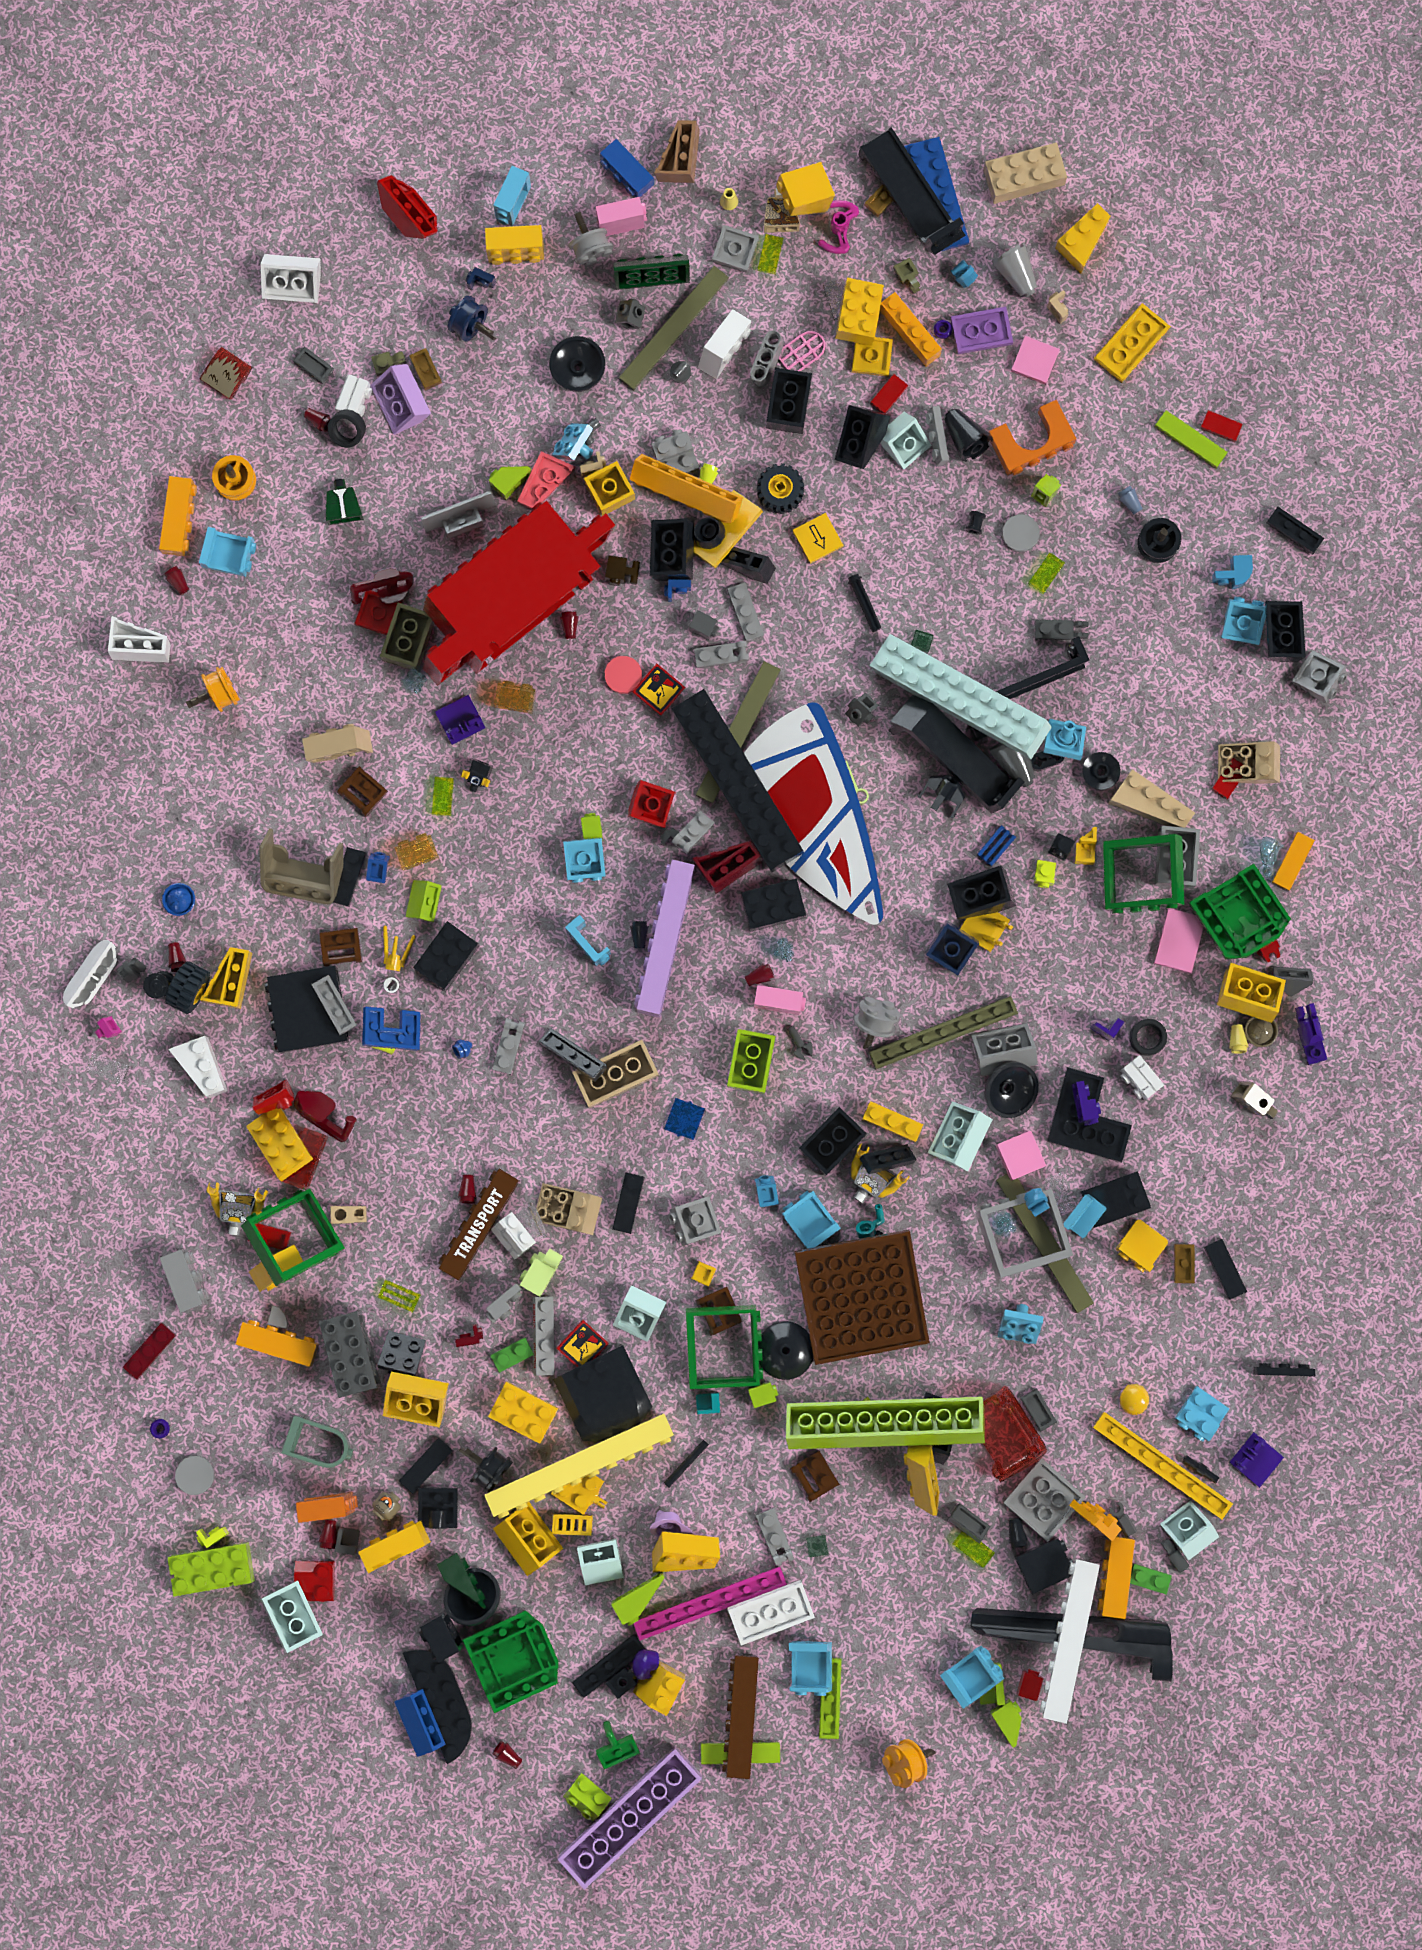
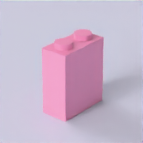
M640 197L596 206L598 227L607 230L606 236L644 228V221H647L645 203H641Z
M757 985L754 1008L799 1015L800 1011H804L806 998L803 997V992Z

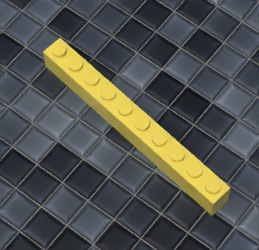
M662 1414L489 1492L484 1496L493 1517L498 1516L501 1519L510 1515L509 1511L514 1508L519 1511L528 1506L527 1503L532 1500L536 1503L545 1499V1494L552 1492L554 1495L563 1491V1486L569 1483L571 1486L581 1483V1478L587 1475L589 1478L600 1474L599 1470L606 1467L609 1470L618 1466L617 1462L622 1459L627 1462L636 1457L635 1454L640 1451L643 1454L653 1450V1445L660 1443L661 1446L671 1442L670 1438L674 1434L665 1414Z

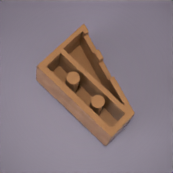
M677 121L668 141L669 144L661 156L660 164L654 172L658 182L694 183L700 134L696 121Z

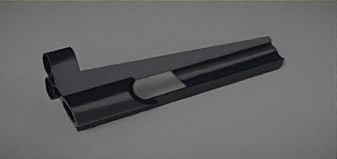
M976 1608L972 1612L971 1628L981 1636L1053 1644L1054 1641H1058L1059 1634L1056 1633L1058 1621L1062 1622L1063 1614ZM1089 1616L1088 1624L1117 1626L1119 1631L1113 1638L1085 1636L1082 1649L1150 1658L1149 1671L1152 1673V1680L1172 1681V1639L1169 1625L1166 1622Z

